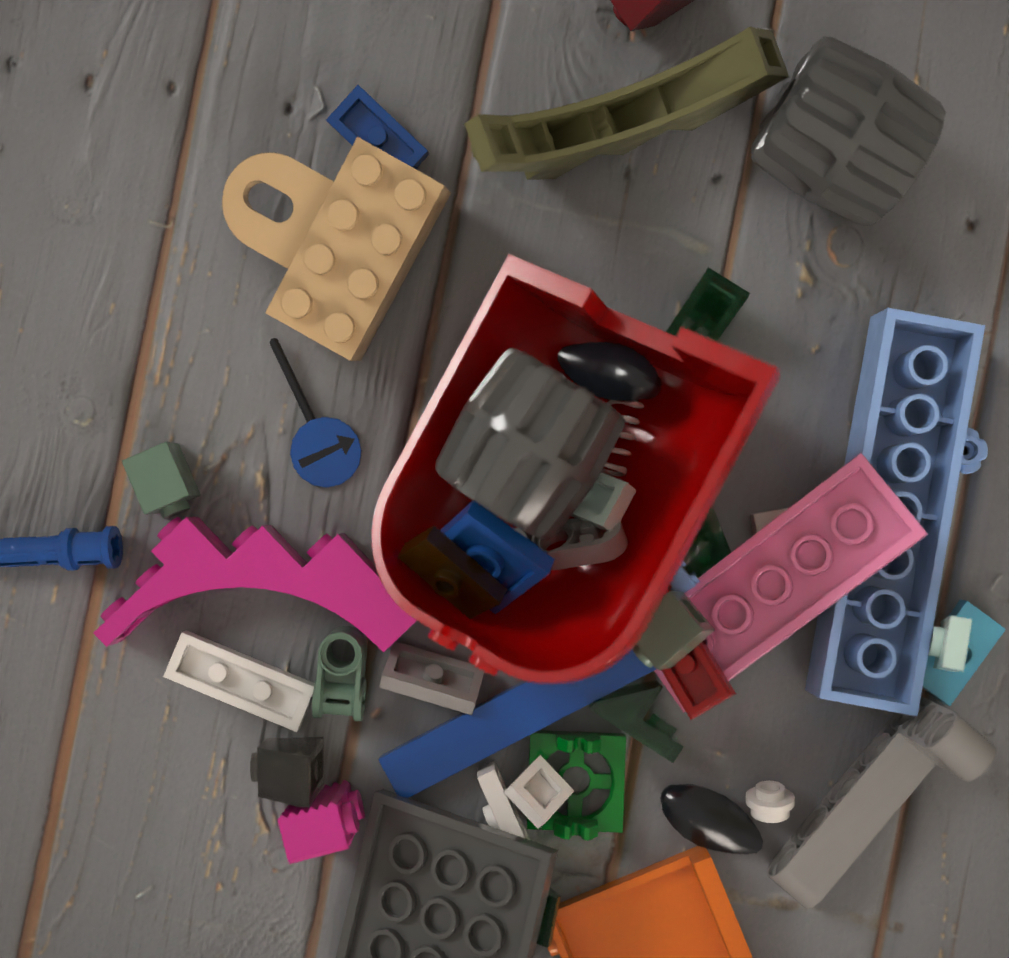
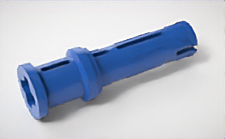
M106 526L103 531L80 532L77 528H66L59 535L0 539V567L54 564L60 565L67 571L78 570L81 565L104 564L108 569H114L121 565L123 557V541L117 526Z

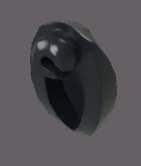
M588 342L566 346L558 352V362L564 372L577 385L592 392L596 397L616 402L632 403L643 399H653L661 391L662 382L657 375L656 368L643 355L630 347L618 343Z
M694 784L669 785L662 791L660 799L665 817L673 828L687 840L710 850L731 854H753L762 849V837L751 818L726 796Z

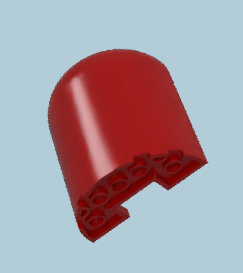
M508 254L379 495L373 516L371 537L373 558L383 586L404 612L431 629L428 638L452 651H455L459 643L473 652L468 662L490 675L496 676L500 670L512 677L525 681L558 684L583 680L610 668L632 650L650 624L780 379L778 368L681 327L677 336L669 334L607 307L589 287ZM588 342H609L622 344L634 349L656 368L657 375L662 382V388L655 398L639 401L645 406L642 409L630 407L622 403L611 404L621 415L631 416L640 421L638 425L625 422L622 432L633 434L636 437L635 440L619 437L614 446L615 448L628 450L632 455L623 456L611 452L607 459V462L626 467L628 470L624 476L612 477L627 482L637 490L621 519L628 538L626 550L619 557L608 562L552 570L546 577L497 614L487 610L469 619L447 599L437 594L426 581L397 558L406 542L433 525L441 530L473 501L444 480L435 469L436 460L466 402L500 356L509 348L518 349L533 356L544 365L562 373L566 379L574 384L576 383L564 372L558 362V352L563 347ZM596 397V398L602 400V401L605 402V403L611 401V400H608V399ZM605 466L603 467V469H607V470H611V471H616V470H613V469L608 468V467H605ZM499 517L501 520H503L505 523H507L508 525H510L512 528H518V527L514 526L513 524L507 522L506 520L502 519L501 517ZM566 540L556 542L546 550L556 549L565 544Z

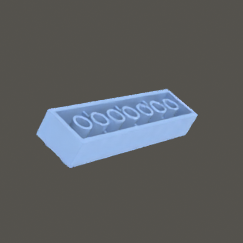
M886 308L870 317L844 465L862 453L926 530L928 535L818 615L805 690L819 699L918 717L985 325L893 308Z

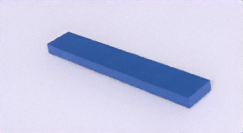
M631 650L610 668L583 680L558 684L535 683L524 680L476 705L472 715L461 713L381 755L378 760L396 794L409 798L651 673L656 668L654 665L651 668L644 665L634 654L633 650Z

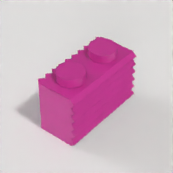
M343 780L341 785L334 782L332 787L325 784L323 789L316 787L313 792L308 789L304 794L297 792L278 819V825L289 864L349 849L355 833L359 831V820L365 818L361 794L359 790H351L350 782Z

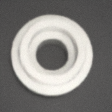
M761 781L746 792V804L751 808V815L756 820L766 823H778L790 817V810L795 806V796L779 782Z

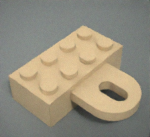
M357 137L334 181L297 160L279 153H260L245 159L235 167L226 181L222 196V208L226 223L238 240L288 269L265 313L349 361H361L451 192L445 185ZM259 183H266L289 196L293 203V212L290 218L284 222H275L254 210L248 199L252 187Z

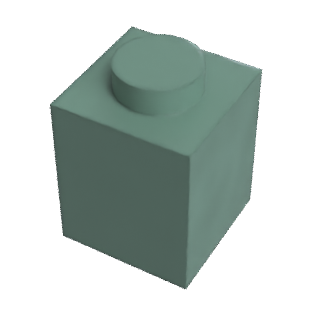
M166 441L121 461L144 515L161 513L163 519H168L189 510L188 501L201 496L180 445L177 443Z
M669 591L663 597L646 631L632 650L647 667L651 668L654 665L657 670L670 669L714 632L715 629L684 592Z

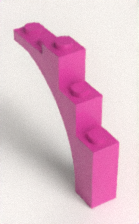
M176 517L161 529L157 535L161 541L151 550L164 565L160 567L158 564H155L145 571L135 582L139 589L127 601L124 597H121L113 602L100 616L105 622L93 633L108 647L122 642L155 609L169 602L196 592L240 587L287 593L314 602L338 614L354 625L383 653L417 620L404 612L394 602L383 586L376 566L345 533L337 534L334 538L328 533L321 537L307 551V554L312 558L307 563L272 525H262L259 529L254 525L248 527L233 541L232 545L236 551L232 553L199 517H185L183 520L180 517Z

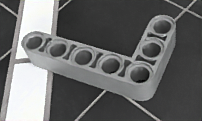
M921 697L918 717L895 712L775 855L768 867V877L804 908H813L829 893L935 765L961 780L969 782L981 776L994 761L997 748L956 712Z

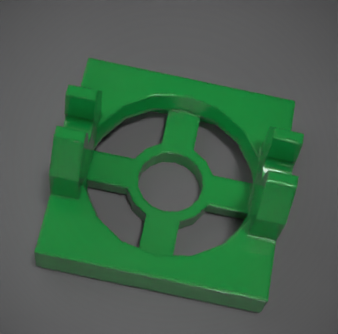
M539 730L531 734L529 765L540 755L547 761L551 754L561 750L569 753V761L564 763L556 772L563 777L567 769L575 766L582 767L589 774L590 780L586 789L581 792L572 793L569 796L567 816L556 811L538 829L527 818V829L553 830L555 836L564 840H570L573 835L581 836L583 840H591L598 837V832L623 833L625 733ZM584 752L587 754L597 752L603 756L610 767L611 773H594L590 766L584 762ZM593 789H610V794L603 805L591 814L582 817L583 798L588 796Z

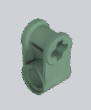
M340 626L334 629L320 644L317 677L312 700L313 718H322L324 714L352 716L354 721L362 722L367 690V681L365 679L367 640L363 633L355 627ZM343 639L351 643L355 650L354 659L351 661L337 659L332 652L333 641Z

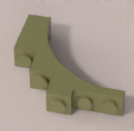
M748 27L694 58L626 87L576 103L532 113L511 116L478 114L464 123L471 142L472 154L478 162L481 172H524L527 180L556 179L596 155H624L667 130L692 131L787 79L789 75L773 31Z

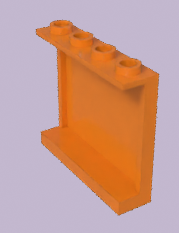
M701 846L693 847L546 908L548 926L541 928L551 957L560 954L561 958H753L708 850Z

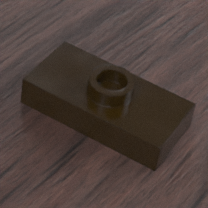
M435 525L406 542L397 557L426 581L437 594L447 599L469 619L501 604L507 591L506 587Z

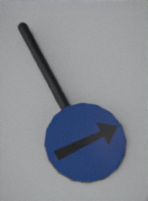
M272 338L270 346L307 422L299 428L292 440L290 455L293 467L302 479L314 486L328 488L341 485L353 476L360 464L362 450L359 438L349 425L339 419L329 417L315 418L278 339Z

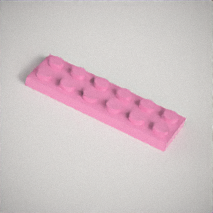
M860 453L698 578L700 582L684 594L715 629L714 632L704 639V642L726 678L730 681L922 540L928 533L865 456ZM654 670L681 710L686 712L662 671Z

